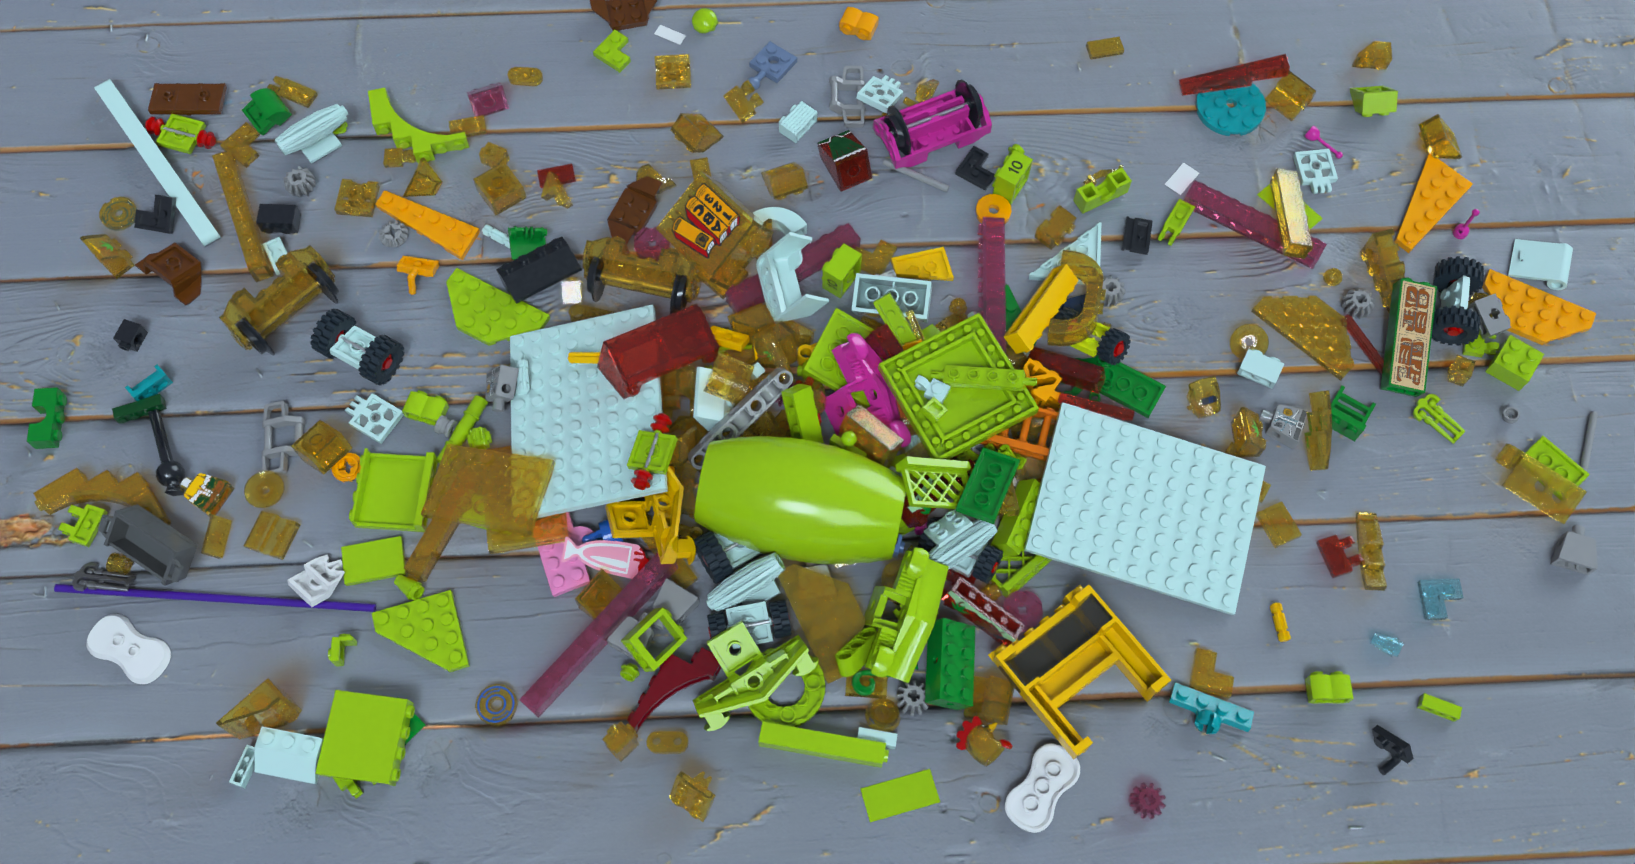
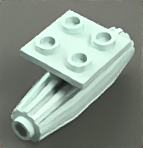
M338 104L321 109L290 126L275 139V142L284 155L301 150L312 164L342 146L333 131L347 120L346 116L349 114L343 105L339 106Z
M956 509L949 511L942 519L933 522L923 531L936 544L929 552V559L949 566V570L978 551L997 533V529L994 524L979 519L972 522L962 513L956 512Z
M772 553L749 563L724 579L707 595L706 603L708 607L719 612L738 603L748 605L763 601L767 602L781 593L774 579L785 570L783 561L778 554Z

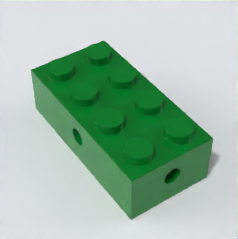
M946 618L935 620L934 627L927 640L925 703L954 710L973 707L976 626Z

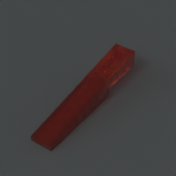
M1286 54L1180 79L1179 85L1182 96L1252 86L1253 81L1287 77L1290 66Z

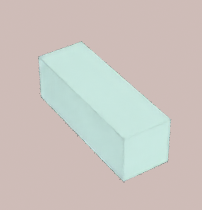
M756 362L747 367L740 375L749 383L757 379L766 370Z
M859 727L857 738L886 743L885 748L895 749L898 734Z
M246 745L229 783L244 789L246 788L255 769V747Z

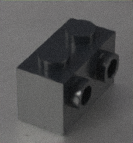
M260 204L256 224L261 232L268 234L273 232L284 234L298 233L301 213L296 205Z

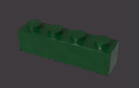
M157 394L112 408L114 419L120 424L142 416H148L149 411L158 409L161 412L167 408L163 396Z

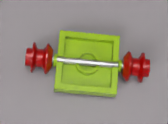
M171 113L166 124L163 119H156L153 116L145 123V128L149 134L154 133L156 136H159L156 143L161 147L191 154L196 144L199 147L205 146L206 149H211L216 143L214 133H207L204 130L206 125L202 121Z
M659 413L653 416V420L656 422L651 423L650 427L654 432L639 430L627 467L635 470L634 475L637 477L632 478L631 482L639 490L650 488L651 485L648 483V480L653 479L651 473L663 475L667 473L678 439L675 435L665 434L670 431L667 425L672 424V421L669 419L670 417L666 414Z

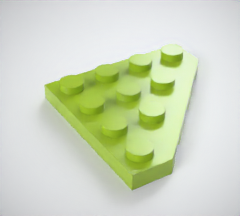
M451 590L371 613L375 632L380 636L412 651L448 672L470 667Z

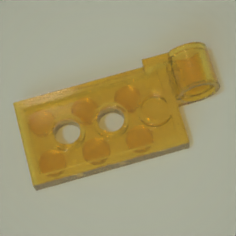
M1506 443L1495 458L1497 463L1512 470L1502 486L1561 524L1566 523L1587 493V491L1511 444ZM1538 480L1542 481L1545 485L1544 490L1541 492L1535 489V483ZM1556 491L1562 495V500L1558 503L1552 499V495Z

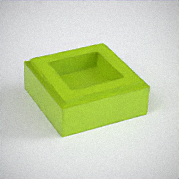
M933 397L919 411L934 424L948 409Z

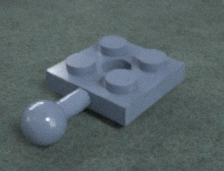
M769 41L749 62V67L759 73L755 77L747 79V88L751 91L757 90L760 86V81L764 77L778 83L797 63V57ZM774 60L778 63L771 64L770 61Z

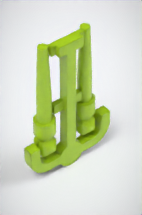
M1429 394L1424 399H1419L1416 402L1417 406L1413 410L1414 418L1419 422L1424 419L1427 425H1431L1437 432L1454 444L1464 434L1465 430L1443 411L1440 405H1436L1441 399L1435 394ZM1419 409H1425V410H1426L1430 415H1432L1436 420L1433 421V418H1431L1430 416H1427V415H1426L1427 413L1424 412L1423 410H1421V411H1419V412H1418V410H1419ZM1440 422V423H1441L1445 428H1447L1453 435H1455V437H1454V438H1451V437H1450L1439 425H1437V424Z

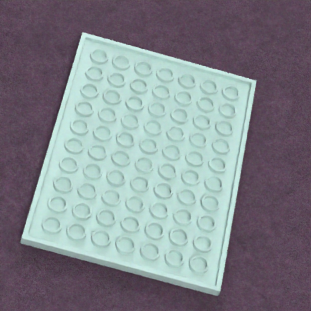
M653 304L510 336V367L517 368L518 360H527V369L529 371L528 394H519V385L516 383L514 398L511 400L512 519L515 523L668 492L667 473L666 475L651 473L653 479L648 480V483L651 485L650 488L639 490L631 482L632 478L637 477L634 475L635 470L627 467L639 430L654 432L650 427L651 423L656 422L653 420V416L662 413L656 314ZM569 352H621L623 362L621 364L570 363L568 354Z
M1062 402L1024 551L1234 615L1266 466Z

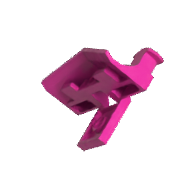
M858 333L849 334L847 336L849 342L831 350L848 384L820 401L836 435H840L866 420L882 454L899 447H907L911 443V436L913 435L911 425L878 370V364L883 361ZM864 391L870 407L859 412L851 395L853 392Z

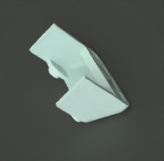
M789 232L757 260L756 267L771 321L785 322L809 317L829 302L828 298L808 294L802 297L795 269L801 265L803 260L801 249L812 241V237Z

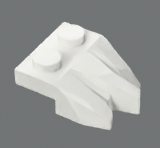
M324 555L304 564L305 570L287 581L288 585L306 603L314 607L332 595L345 571H342L341 559L329 562L328 555Z

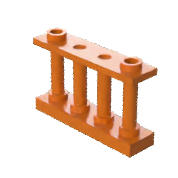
M1039 408L1037 414L1033 415L1034 417L1044 419L1039 441L1036 445L1030 444L1027 441L1032 416L1023 420L1020 436L1017 440L1009 438L1008 428L979 444H993L997 449L1007 444L1012 452L1046 461L1049 452L1046 441L1051 421L1056 422L1059 412L1052 408Z

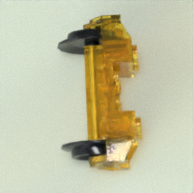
M605 237L594 241L587 240L583 252L584 278L587 280V291L592 293L594 302L600 300L605 285L671 299L670 317L674 319L678 312L685 310L687 302L695 301L699 295L702 281L697 279V263L691 262L674 248H662L659 260L656 262L652 258L641 259L636 255L630 254L626 241L620 237Z
M311 245L280 256L275 265L282 277H277L272 285L267 289H262L257 294V297L254 298L243 288L241 291L235 292L232 298L229 299L224 313L219 318L231 332L232 338L243 349L251 350L253 346L260 354L268 352L274 356V351L264 339L321 292L335 304L339 303L336 297L339 290L334 284L335 275L321 255Z

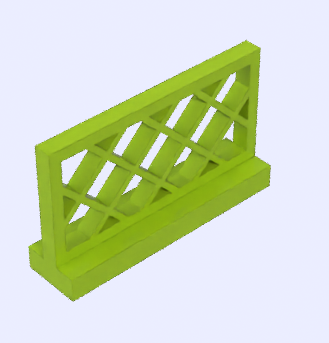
M905 457L895 465L896 471L902 473L909 507L956 509L960 496L969 480L967 471L971 469L969 461ZM909 474H912L914 477L918 479L916 483H914L910 479ZM925 475H928L933 480L932 484L924 478ZM941 476H944L949 481L947 485L940 479ZM956 477H961L963 486L955 480ZM920 482L928 489L926 493L918 487ZM935 484L943 489L942 494L934 488ZM951 485L959 491L957 495L950 489ZM914 491L922 497L921 501L915 500ZM930 492L938 499L936 502L928 496ZM946 493L953 499L952 503L944 497Z
M1024 544L1022 556H1006L1001 559V561H1008V569H997L996 573H1008V579L1002 584L996 579L995 573L990 581L1002 591V595L1008 600L1050 563L1052 559L1036 554L1033 557H1024ZM1010 561H1022V567L1020 569H1010Z

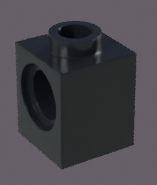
M124 319L113 339L118 343L119 348L125 351L133 350L138 352L148 332L141 324Z

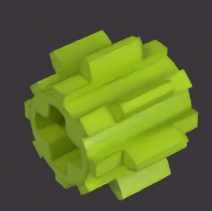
M478 427L469 431L470 435H467V440L473 451L480 452L490 448L492 438L486 428Z

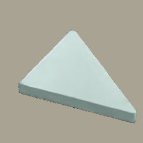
M1097 223L1095 227L1078 237L1075 242L1066 246L1056 256L1042 264L1036 271L1031 272L1029 280L1044 281L1053 268L1067 264L1079 280L1077 284L1096 286V282L1100 280L1102 223Z

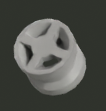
M441 415L435 424L434 431L437 434H444L445 437L450 438L458 422L454 419L449 420L448 417Z

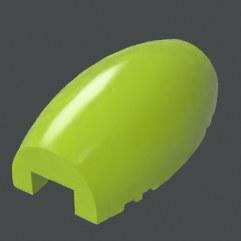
M737 437L709 442L699 479L694 519L696 523L732 542L763 554L770 555L776 553L780 558L814 564L872 563L891 560L893 557L906 490L903 477L862 455L836 446L789 437Z

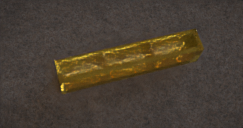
M1277 168L1270 180L1283 254L1284 256L1305 259L1313 249V241H1311V230L1308 227V216H1306L1305 212L1306 206L1303 202V192L1300 188L1301 182L1296 171Z

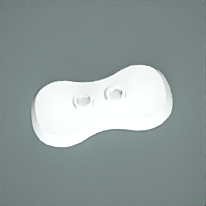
M110 614L99 620L90 631L86 640V646L91 655L118 664L126 676L137 684H148L156 680L166 669L171 658L170 648L164 641L140 634L130 620L120 614Z
M1049 743L1041 746L1033 756L1031 769L1026 779L1015 787L1006 798L1005 811L1009 819L1018 827L1028 832L1037 833L1046 829L1053 819L1059 797L1071 788L1079 778L1080 764L1078 759L1073 760L1064 747Z

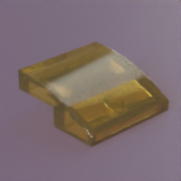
M261 511L243 546L258 553L283 560L300 524L296 521L281 518L277 514Z

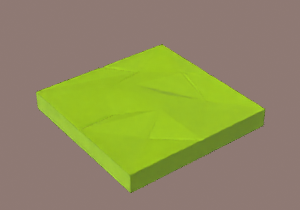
M980 313L878 364L879 372L932 459L949 460L1037 414L1039 410L1026 386L1023 391L951 386L942 404L948 411L936 423L933 424L919 411L929 399L924 397L925 391L915 388V380L918 375L925 377L931 383V371L943 372L946 365L1014 369Z

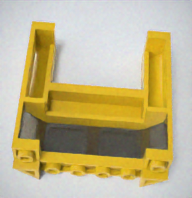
M1079 585L1068 593L1062 601L1063 604L1055 609V614L1052 617H1044L1039 622L1040 626L1035 630L1032 627L1023 634L1024 638L1018 641L1016 639L1008 647L1003 643L988 654L1073 760L1086 752L1093 742L1088 736L1082 739L1058 708L1114 664L1147 702L1171 681L1169 676L1090 585H1087L1085 588Z

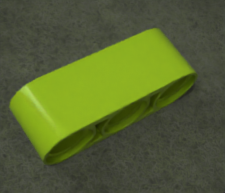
M868 627L862 629L836 653L835 658L839 674L842 677L853 676L866 664L877 633L876 628Z

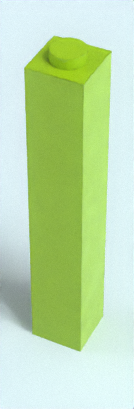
M763 721L758 741L760 747L882 768L883 762L887 763L889 750L885 749L886 743Z

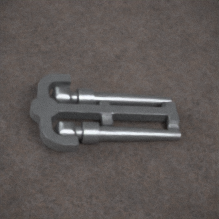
M87 563L81 567L80 571L74 573L72 585L77 591H84L88 587V589L92 590L103 589L128 592L136 576L97 569L98 563ZM85 580L99 581V583L93 582V581L88 582V581H85ZM104 582L125 584V587L107 585Z

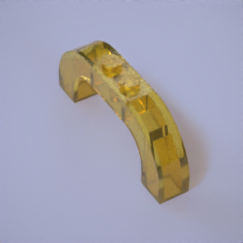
M1063 250L1061 265L1067 264L1077 279L1084 282L1087 287L1083 311L1079 316L1069 320L1050 319L1047 345L1070 346L1084 341L1096 329L1099 314L1103 315L1104 303H1101V300L1105 301L1106 289H1103V272L1095 260L1080 252Z

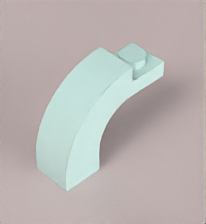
M767 207L752 213V221L745 223L742 227V237L747 242L761 232L771 229L781 231L785 235L789 232L806 235L807 223L791 210L781 207Z

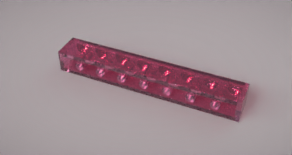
M1194 180L1184 198L1185 202L1195 206L1194 212L1311 269L1314 268L1327 245L1320 239L1309 236L1301 230L1280 222L1270 215L1247 206L1237 199L1231 198Z
M849 223L844 226H838L833 232L822 235L819 240L813 243L810 242L801 249L803 260L801 265L795 269L798 283L822 270L825 262H829L832 259L836 248H840L843 243L854 250L860 248L861 238ZM758 274L746 278L741 284L732 286L725 292L726 302L737 317L765 302Z

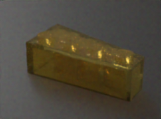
M1393 229L1372 233L1360 251L1361 258L1368 267V273L1372 276L1375 288L1380 293L1383 306L1386 307L1388 313H1390L1393 284L1401 278H1409L1404 276L1405 264L1404 261L1400 262L1397 252L1400 249L1398 243L1394 244L1392 236L1395 233Z

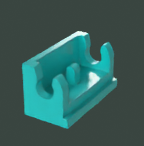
M158 364L154 366L157 370L136 386L130 388L127 385L125 387L136 401L157 395L173 383Z

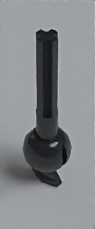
M158 409L149 411L148 414L161 461L156 470V479L161 485L167 487L166 494L171 496L184 495L185 491L179 486L185 477L184 468L180 463L173 460L161 413Z

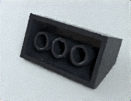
M561 236L525 255L519 256L518 259L510 263L503 264L496 270L503 286L517 304L582 271V268L568 243Z

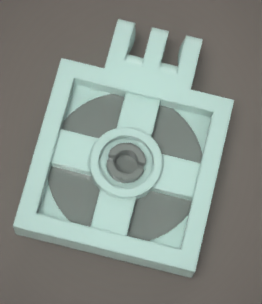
M887 75L882 79L873 76L857 93L856 99L887 113L888 107L894 106L903 95V90L899 89L901 82L897 81L894 84L895 79L891 78L888 81L889 76Z
M1320 149L1295 152L1293 158L1301 186L1310 185L1313 194H1317L1318 190L1319 193H1324L1325 190L1327 193L1331 192V183L1336 182L1338 177L1330 150Z
M373 393L367 400L356 395L354 399L359 404L352 401L349 405L354 410L348 407L345 409V412L353 416L349 425L382 444L404 416L402 410Z

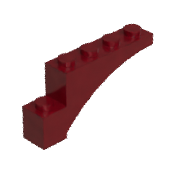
M702 647L699 652L696 651L691 659L692 665L671 654L659 666L660 671L657 676L653 675L649 682L650 688L647 693L643 692L638 700L639 706L636 711L633 710L628 716L627 721L629 723L627 725L629 729L637 733L651 713L677 692L711 679L714 681L722 668L714 654Z

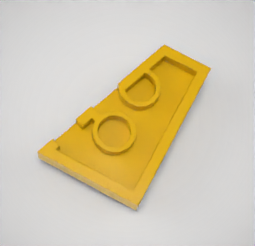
M944 247L891 258V264L897 277L953 281L954 279Z

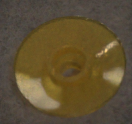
M1245 324L1238 327L1230 339L1232 352L1241 360L1244 359L1248 349L1259 350L1264 355L1269 345L1266 332L1255 324ZM1248 338L1253 340L1251 345L1245 343Z
M272 471L258 472L247 481L244 488L245 498L248 503L257 508L273 506L283 496L284 482L278 474Z

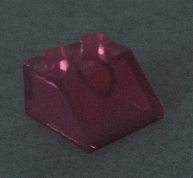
M500 82L466 92L475 119L509 109L504 89Z

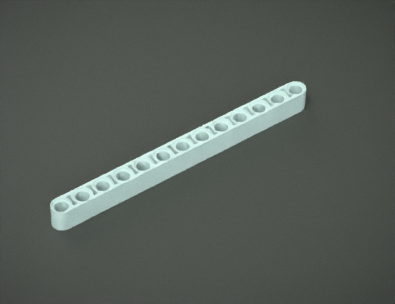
M108 79L95 86V90L170 197H176V207L204 247L221 238L112 81Z

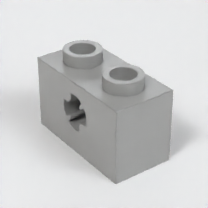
M1496 293L1468 305L1472 312L1475 311L1480 316L1479 332L1483 339L1511 328L1510 319L1505 315L1502 302L1497 298Z

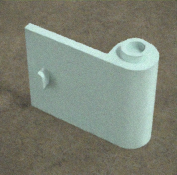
M1515 239L1508 277L1547 281V286L1550 289L1563 290L1567 287L1573 248L1566 243L1559 244Z

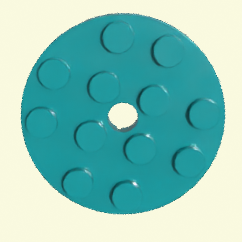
M1220 75L1209 79L1201 86L1195 101L1197 115L1202 123L1212 131L1225 136H1230V134H1240L1242 136L1254 131L1262 122L1266 112V101L1260 89L1244 77L1235 75ZM1227 103H1234L1235 107H1228Z

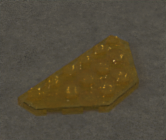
M1264 296L1252 309V313L1340 381L1354 367V361L1351 358L1350 338L1346 330V318L1317 296H1308V298H1298V296L1272 298V296Z
M793 564L785 568L778 576V579L814 656L819 658L818 664L823 671L827 684L842 678L839 674L835 658L836 653L856 634L860 633L861 635L866 620L848 583Z

